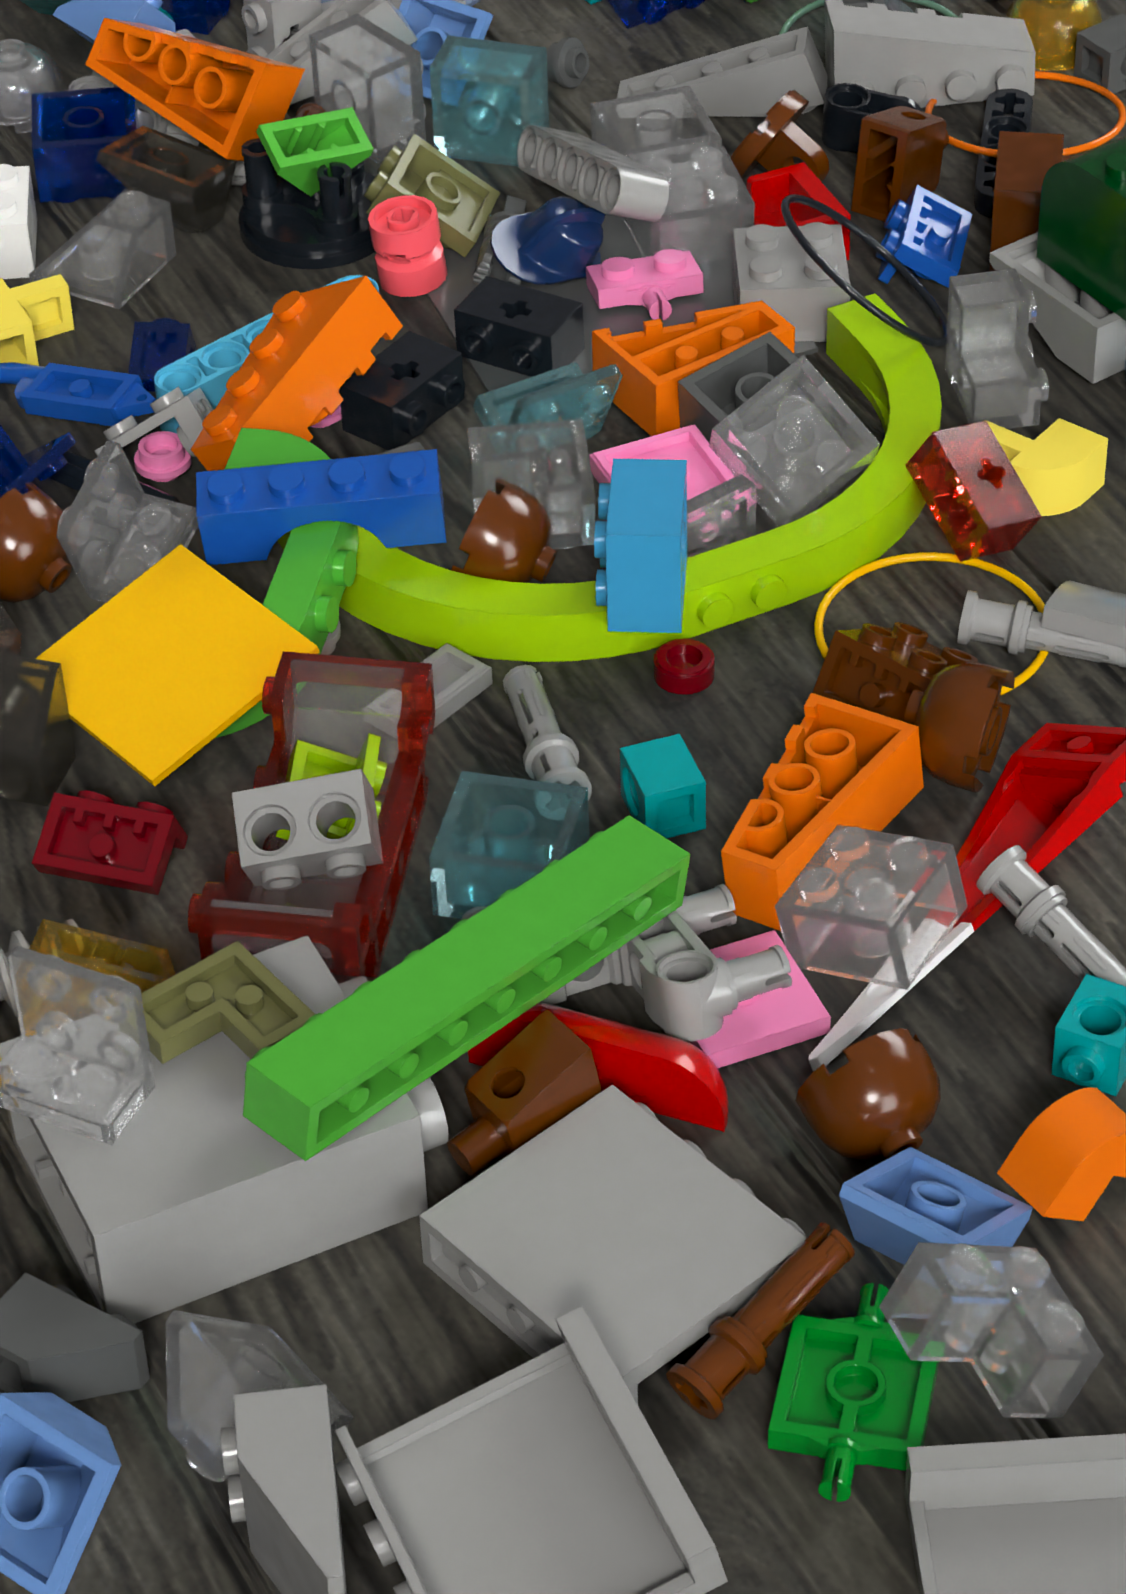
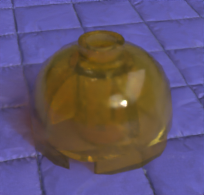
M1014 0L1008 8L1006 18L1024 19L1036 52L1035 69L1044 71L1074 69L1077 32L1102 22L1101 9L1096 0Z

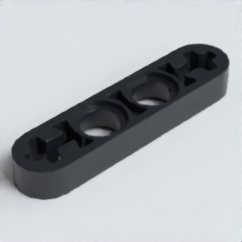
M1009 88L994 91L988 96L980 147L998 150L999 131L1031 132L1033 100L1027 92ZM979 153L974 206L979 214L992 218L997 157L985 156Z

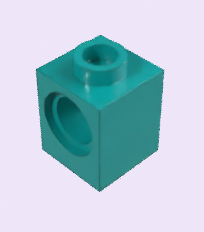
M680 734L620 748L621 796L633 818L666 839L706 829V781Z
M1089 974L1085 975L1056 1025L1051 1075L1072 1081L1081 1086L1096 1087L1101 1092L1117 1096L1126 1079L1125 986Z

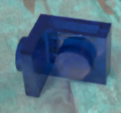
M162 0L163 4L160 8L173 17L175 30L186 29L193 33L208 35L221 18L227 15L230 0Z
M159 318L152 322H135L128 374L139 375L143 387L147 391L156 392L154 376L157 371L196 351V344L190 324L180 323L169 318Z

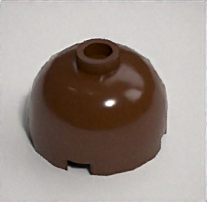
M498 477L495 480L496 492L487 491L460 544L459 549L469 555L463 569L453 565L451 571L508 582L530 583L532 579L543 583L557 555V550L548 546L552 530L548 512L534 496Z
M32 482L25 483L27 493L22 494L13 488L0 498V601L15 603L33 599L45 590L53 593L64 584L72 570V565L68 561L73 551V528L68 516L53 499Z
M973 662L951 665L932 677L925 692L913 690L905 710L904 722L919 726L922 767L934 778L951 786L975 793L982 789L983 784L975 775L978 770L990 773L995 763L1011 709V705L999 702L1001 688L1005 686L1014 689L1015 679L1013 671Z
M903 1028L880 1032L852 1044L843 1050L849 1061L847 1064L830 1075L823 1063L800 1086L795 1101L807 1122L822 1142L842 1157L863 1160L882 1156L888 1159L909 1147L917 1150L923 1143L920 1134L932 1123L941 1099L940 1079L930 1056L917 1035L915 1034L912 1037L909 1030Z

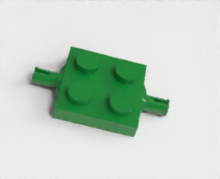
M867 1283L861 1287L856 1317L831 1320L798 1314L793 1320L768 1428V1449L825 1459L818 1492L822 1497L830 1501L832 1500L836 1477H838L836 1502L846 1501L850 1498L855 1465H872L906 1471L907 1447L924 1446L941 1357L942 1337L904 1331L885 1322L892 1294L883 1284L878 1285L874 1306H872L874 1283Z

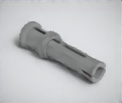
M967 591L959 625L957 644L967 645L970 640L1007 647L1008 654L1018 655V652L1024 653L1025 649L1041 650L1062 656L1099 663L1103 662L1126 668V649L1042 628L1043 613L1033 611L1034 606L1028 605V601L1019 600L1015 605L980 599L976 591Z
M530 665L516 666L505 675L503 688L506 694H508L517 724L527 746L523 754V765L529 777L537 783L535 799L541 810L549 815L559 817L571 815L581 810L588 803L592 794L591 782L586 773L577 766L579 751L576 744L571 738L561 733L540 672H537L536 668ZM571 784L572 786V795H569L568 789L566 787V785Z
M1019 845L1013 846L1000 854L983 871L977 880V888L984 895L992 893L1017 919L1015 927L1022 935L1027 934L1029 937L1037 935L1081 982L1085 975L1089 974L1126 987V968L1066 907L1068 900L1065 897V891L1059 885L1050 887L1025 861L1027 853Z

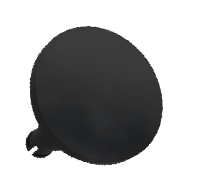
M260 138L246 141L242 145L241 151L244 158L246 182L241 188L243 205L239 212V230L243 243L253 254L267 262L283 267L325 269L359 261L375 252L368 224L369 214L366 213L371 201L363 196L375 177L365 171L364 161L352 169L344 163H329L331 177H328L327 167L322 165L317 170L320 190L310 197L277 174Z

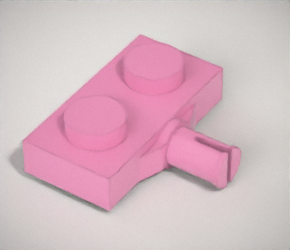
M665 249L658 251L654 256L636 259L612 257L604 260L602 264L586 266L587 287L599 309L624 305H643L647 308L653 320L659 319L660 314L664 321L672 313L669 300L704 293L703 273L690 250Z

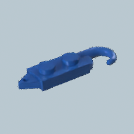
M16 362L0 363V384L16 385L15 397L19 407L25 409L26 414L93 423L102 426H113L130 415L136 417L154 413L150 403L156 399L143 387L139 375L48 363L46 367Z

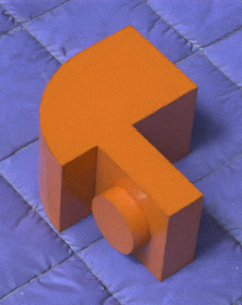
M1096 1087L1073 1091L1055 1101L1035 1118L1021 1135L997 1174L1043 1217L1083 1222L1113 1176L1126 1178V1113Z

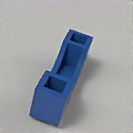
M437 449L196 472V517L208 565L267 560L273 545L280 537L294 528L319 521H339L360 526L374 534L386 548L446 543L444 498Z

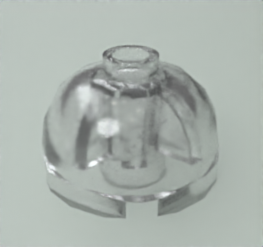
M17 39L0 41V125H14L15 134L43 129L59 120L63 115L62 105L64 103L67 105L65 81L59 66L47 51L32 44L23 43Z

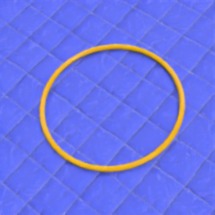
M908 553L890 556L865 564L835 583L819 604L814 621V635L819 651L825 659L828 646L823 634V622L827 608L833 598L849 583L869 572L907 562L941 561L976 567L1000 576L1015 585L1030 598L1038 612L1043 613L1045 604L1026 582L995 564L951 553ZM1041 650L1038 652L1029 667L1014 678V689L1027 681L1040 668L1049 652ZM1002 686L1001 695L1006 694L1007 692L1013 689Z

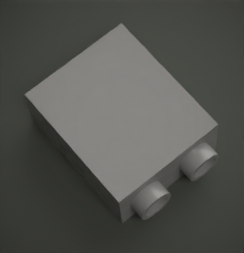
M308 935L253 954L315 1014L324 1013L352 995L361 984L368 981L364 976H359L338 984ZM135 996L0 1043V1076L13 1142L98 1309L109 1315L113 1313L120 1314L135 1324L416 1217L428 1210L424 1152L446 1144L449 1136L445 1112L430 1077L305 1162L243 1116L246 1063L251 1059L227 1035L221 1031L162 1064L123 1025L120 1005Z

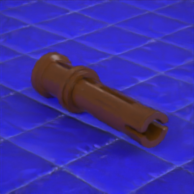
M823 1222L819 1223L797 1251L780 1266L733 1318L725 1316L723 1319H717L708 1328L710 1338L686 1364L676 1363L666 1373L671 1387L692 1409L708 1419L715 1420L724 1410L722 1400L748 1373L756 1375L766 1365L765 1360L768 1357L766 1349L773 1340L821 1291V1288L833 1275L855 1256L851 1243L837 1229L834 1228L830 1235L827 1236L831 1231L830 1225Z

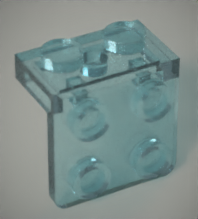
M577 362L478 395L473 407L503 463L521 456L524 459H533L547 452L552 445L569 439L580 442L596 435L603 427L623 375L616 364L583 374Z

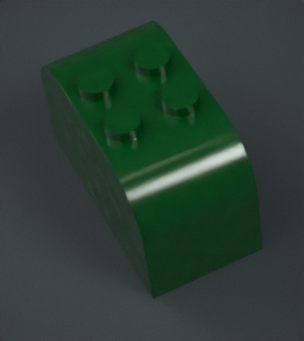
M1126 135L1061 161L1047 171L1041 189L1036 254L1039 260L1125 321Z

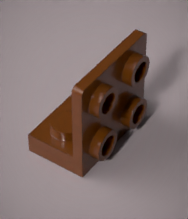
M895 622L893 628H883L878 625L864 623L861 629L835 630L812 693L904 722L907 703L914 689L925 692L932 677L947 666L967 662L977 663L978 660L971 654L959 649L944 647L941 650L927 642L928 633L910 624Z

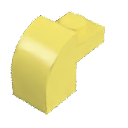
M58 274L9 289L4 280L0 278V363L16 362L39 366L35 341L75 330L68 284L62 275Z
M1058 418L1035 440L984 420L972 431L970 478L1005 492V509L1008 511L1029 516L1062 514L1081 506L1104 485L1108 438L1061 418Z

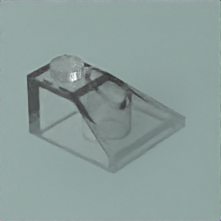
M123 190L29 274L30 283L61 274L68 284L70 295L120 309L176 256L170 201L146 195L141 191Z
M173 1310L166 1321L167 1429L188 1452L186 1455L188 1464L200 1475L215 1482H223L225 1478L228 1479V1476L240 1475V1473L225 1475L221 1446V1428L235 1426L233 1394L324 1384L270 1326ZM327 1388L332 1437L337 1435L335 1430L344 1425L347 1428L354 1416Z

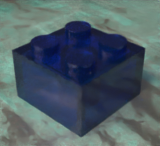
M119 87L32 94V152L40 202L56 201L59 203H70L81 198L105 196L118 199L127 197L130 194L143 193L141 138L136 98Z

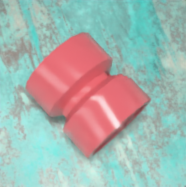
M401 195L377 204L369 213L368 224L372 245L376 252L375 262L381 288L388 294L398 297H416L428 294L439 288L446 280L447 267L444 249L440 241L441 231L438 213L434 203L427 198L416 195Z

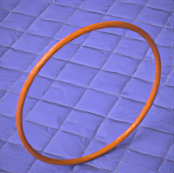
M1035 71L1036 79L1061 81L1091 89L1109 99L1118 110V122L1108 133L1088 143L1064 148L1063 155H1074L1101 146L1113 139L1124 127L1126 122L1125 106L1110 90L1079 77ZM936 99L928 101L925 113L932 114V110L937 103ZM949 135L948 144L975 154L981 153L985 156L997 157V149L972 145Z

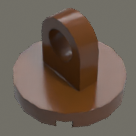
M789 90L766 113L768 116L762 124L758 125L757 130L753 133L750 132L728 160L729 164L727 167L737 179H744L759 163L767 171L795 165L793 156L802 159L821 182L826 178L829 172V160L826 153L795 124V121L809 103L804 96L800 95L796 90Z

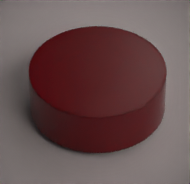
M676 639L660 646L654 654V679L658 686L665 691L681 695L694 694L709 687L714 680V653L702 642L693 639Z

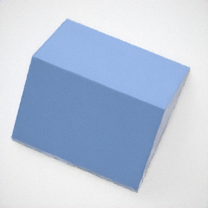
M912 1147L847 1180L842 1184L839 1194L854 1240L976 1302L981 1298L1028 1223L1033 1209L1032 1206Z

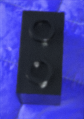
M486 276L454 309L457 351L461 352L464 358L554 383L585 349L583 303Z
M408 331L375 357V362L364 375L353 373L341 386L339 393L344 399L340 404L342 429L386 450L409 443L464 399L465 382L463 380L462 353Z

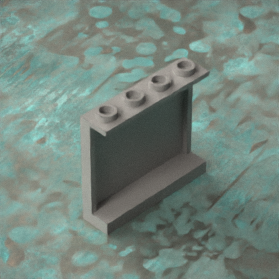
M614 1085L609 1086L419 1215L423 1263L532 1358L564 1343L555 1318L583 1305L637 1405L638 1384L706 1335L708 1328L717 1319H723L725 1316L730 1317L744 1307L765 1282L807 1239L802 1229L794 1221L788 1218H781L755 1197L747 1184L737 1178H730L711 1163L695 1143L690 1140H682L659 1122L648 1106L641 1102H634Z
M583 1305L555 1318L564 1340L563 1344L356 1448L345 1425L335 1430L348 1457L335 1464L354 1507L368 1500L377 1517L363 1525L383 1567L398 1561L406 1577L405 1581L393 1586L396 1594H705L728 1582L713 1540Z
M1126 1433L907 1447L905 1501L920 1594H1126Z

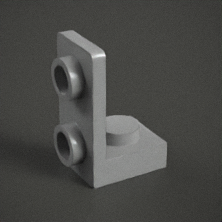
M177 387L150 403L155 414L139 424L130 415L105 430L103 434L108 442L94 452L101 461L175 417L180 425L176 431L181 444L192 457H196L190 449L203 429V420L214 409L200 387L185 396L180 388Z

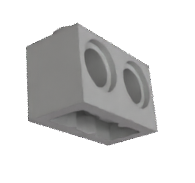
M362 769L232 792L240 865L255 887L262 886L267 890H285L300 885L302 882L301 878L327 874V876L337 879L351 878L363 874L366 871V866L383 863L374 790ZM341 818L355 819L354 827L348 835L339 839L327 838L328 829L335 821ZM281 829L290 830L289 839L283 847L274 851L263 850L264 841L272 832Z

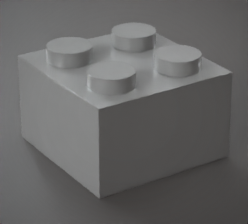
M812 222L804 226H798L818 254L850 284L841 224L827 225L821 222ZM758 224L749 228H733V290L735 305L763 301L795 327V342H826L827 308L849 302L850 296L811 259L795 239L788 226L773 227L766 224Z

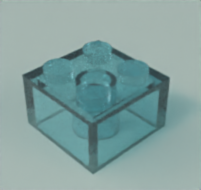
M447 36L430 65L434 147L449 158L519 167L517 163V147L524 128L527 125L549 128L546 47Z
M461 771L429 856L433 915L462 919V916L474 907H488L497 901L505 891L519 887L542 872L550 862L562 859L589 840L588 788Z

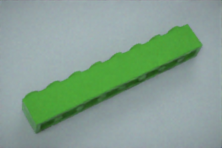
M630 815L607 830L595 833L585 844L562 859L550 862L542 872L519 887L505 891L497 901L469 919L457 922L449 932L421 950L418 949L409 953L400 964L373 981L361 984L352 995L324 1013L313 1015L301 1028L273 1046H267L259 1050L246 1063L243 1116L306 1162L682 906L690 853Z

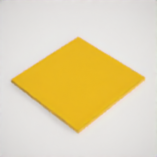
M180 544L21 669L18 674L23 681L155 787L320 653L316 644Z

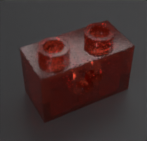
M987 421L932 432L905 465L960 562L1014 549L1042 517Z

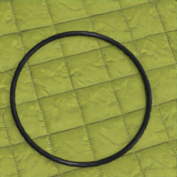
M798 194L788 195L782 200L781 212L795 239L811 259L843 291L878 319L903 335L929 346L941 347L948 344L951 339V330L939 305L918 279L885 247L848 218L819 201ZM790 203H801L826 214L852 231L883 256L904 276L931 308L942 328V338L937 339L925 336L901 324L848 284L818 254L802 234L791 215Z

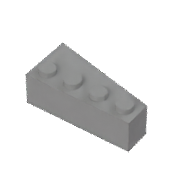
M824 0L827 89L840 83L857 84L869 90L895 96H905L914 100L921 108H925L930 99L937 100L935 106L987 101L991 93L1000 89H1019L1027 92L1030 96L1034 95L1036 52L1024 19L961 13L959 17L936 15L933 9L916 8L915 13L888 10L886 4L866 2L865 7L844 5L842 0Z

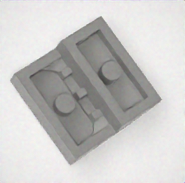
M1071 580L1066 581L1055 590L1045 604L1041 627L1126 649V594Z

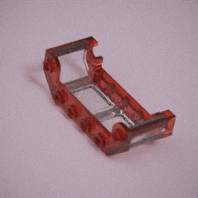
M283 651L275 676H267L264 681L262 709L264 714H272L274 743L267 765H258L256 769L253 788L285 783L289 758L297 739L358 758L368 733L380 736L378 760L386 762L387 768L381 789L375 800L381 802L378 826L383 863L366 866V871L363 874L351 878L337 879L331 878L327 874L301 878V884L290 889L267 890L262 886L255 887L242 870L239 849L238 851H230L225 865V885L219 881H207L202 893H193L188 909V929L190 933L198 934L201 960L236 941H239L253 955L308 935L331 973L357 977H378L427 802L429 777H425L424 761L426 758V743L429 734L433 735L435 722L432 664ZM274 831L265 839L263 850H277L283 847L287 840L276 837V831Z

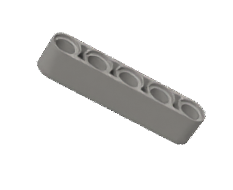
M527 125L520 135L517 147V163L523 172L604 214L649 222H657L663 216L668 204L669 184L667 178L662 173L579 133Z

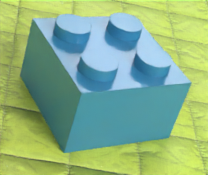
M613 459L611 483L599 484L598 516L599 520L607 521L595 522L594 556L595 558H600V568H606V570L597 569L596 606L607 607L608 631L682 633L687 569V460Z

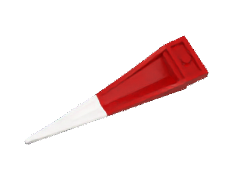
M1046 723L1011 755L967 839L916 920L870 983L810 1053L809 1062L813 1071L823 1063L827 1066L1003 906L992 893L984 895L976 886L977 880L983 871L1000 854L1013 846L1019 845L1027 853L1025 861L1039 873L1123 797L1120 784L1126 782V728Z

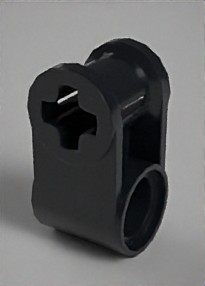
M852 83L836 84L829 87L825 93L822 141L833 150L849 151L858 154L863 117L897 106H906L922 111V109L914 100L905 96H895L869 90Z

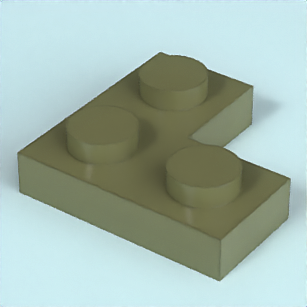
M239 941L228 945L120 1005L123 1025L162 1064L221 1031L252 1059L259 1050L267 1046H273L301 1028L310 1017L315 1015L310 1008Z

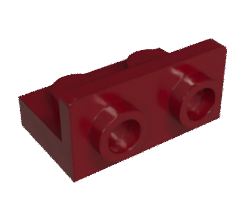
M82 790L77 793V796L54 792L32 864L41 873L159 895L172 849H185L188 835L175 818L174 813L170 809L156 803L138 802L136 808L115 804L109 797L93 791Z

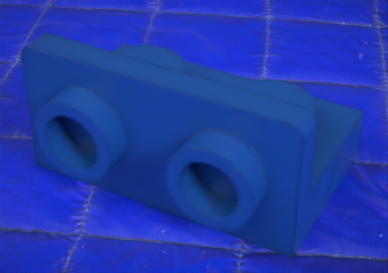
M916 185L906 202L898 199L894 203L884 223V228L888 229V232L880 244L921 278L934 280L949 288L959 273L972 213ZM877 252L876 257L882 260L877 279L888 284L897 269Z

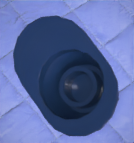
M559 196L548 200L534 212L511 216L500 221L491 233L490 246L496 260L502 267L522 281L543 285L586 278V266L601 264L599 252L603 243V228L601 225L606 214L594 208H587L584 204L573 198Z

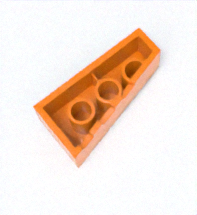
M110 18L103 19L85 64L225 159L244 161L241 151L242 145L246 141L259 138L256 132L259 125L284 120L305 71L304 68L151 25Z
M367 276L303 293L292 291L275 303L271 319L263 332L251 342L249 346L250 353L241 368L227 381L225 394L217 407L203 420V429L190 449L207 471L225 469L241 428L275 430L298 436L309 442L312 440L313 435L307 428L334 413L344 400L338 390L354 372L356 375H364L376 360L371 353V349L379 339L383 337L385 340H392L403 327Z
M810 694L804 705L805 717L800 725L793 724L785 738L786 750L778 764L771 763L763 776L764 789L759 798L750 799L721 850L725 885L730 890L734 899L736 910L733 912L737 916L784 932L924 788L919 726L821 695Z

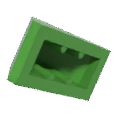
M352 107L261 124L256 130L277 174L310 197L320 190L317 170L322 165L327 167L328 177H331L329 163H344L352 169L370 157L374 150Z

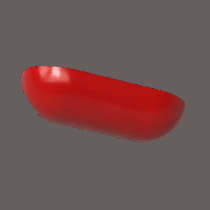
M539 1002L468 1051L469 1063L484 1066L536 1017L548 1009L591 1048L602 1091L614 1085L634 1102H641L648 1106L653 1113L725 1132L727 1127L728 1094L719 1069L698 1047L675 1037Z

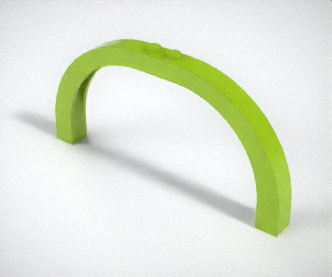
M876 293L865 296L867 300L880 310L907 326ZM855 300L827 308L826 354L871 402L885 432L882 446L863 474L843 493L821 508L770 531L687 558L682 633L608 631L607 607L596 606V581L538 584L476 577L425 562L396 547L386 548L374 534L360 526H357L359 545L356 556L355 579L350 587L345 588L339 607L384 632L435 649H439L448 643L474 657L524 662H562L609 658L655 649L669 641L689 639L822 592L832 587L853 570L877 560L902 538L919 517L931 495L938 472L942 411L940 386L932 361L920 342L896 331ZM292 530L277 540L283 550Z

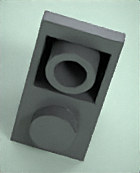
M26 1272L0 1298L1 1390L7 1393L52 1392L66 1402H73L141 1389L150 1379L143 1332L128 1318L116 1313L109 1315L80 1300L69 1288L60 1284L50 1285Z

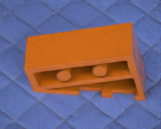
M756 301L694 312V322L663 327L661 319L644 321L643 331L611 336L609 328L593 330V386L650 436L680 428L678 381L768 332H771L794 353L795 327L766 303Z

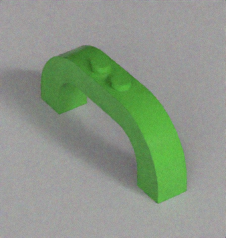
M241 428L225 469L327 460L330 458L316 445L298 436L275 430ZM319 521L292 529L263 606L316 644L320 653L215 738L235 733L263 720L287 703L307 681L320 657L328 633H333L338 625L339 604L346 587H350L355 579L356 556L359 545L357 525L339 521Z

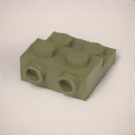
M413 134L403 150L393 145L380 164L377 175L363 196L371 201L366 212L368 214L377 204L389 198L401 195H416L427 198L434 203L437 209L442 246L453 249L463 257H466L475 245L500 192L425 140Z

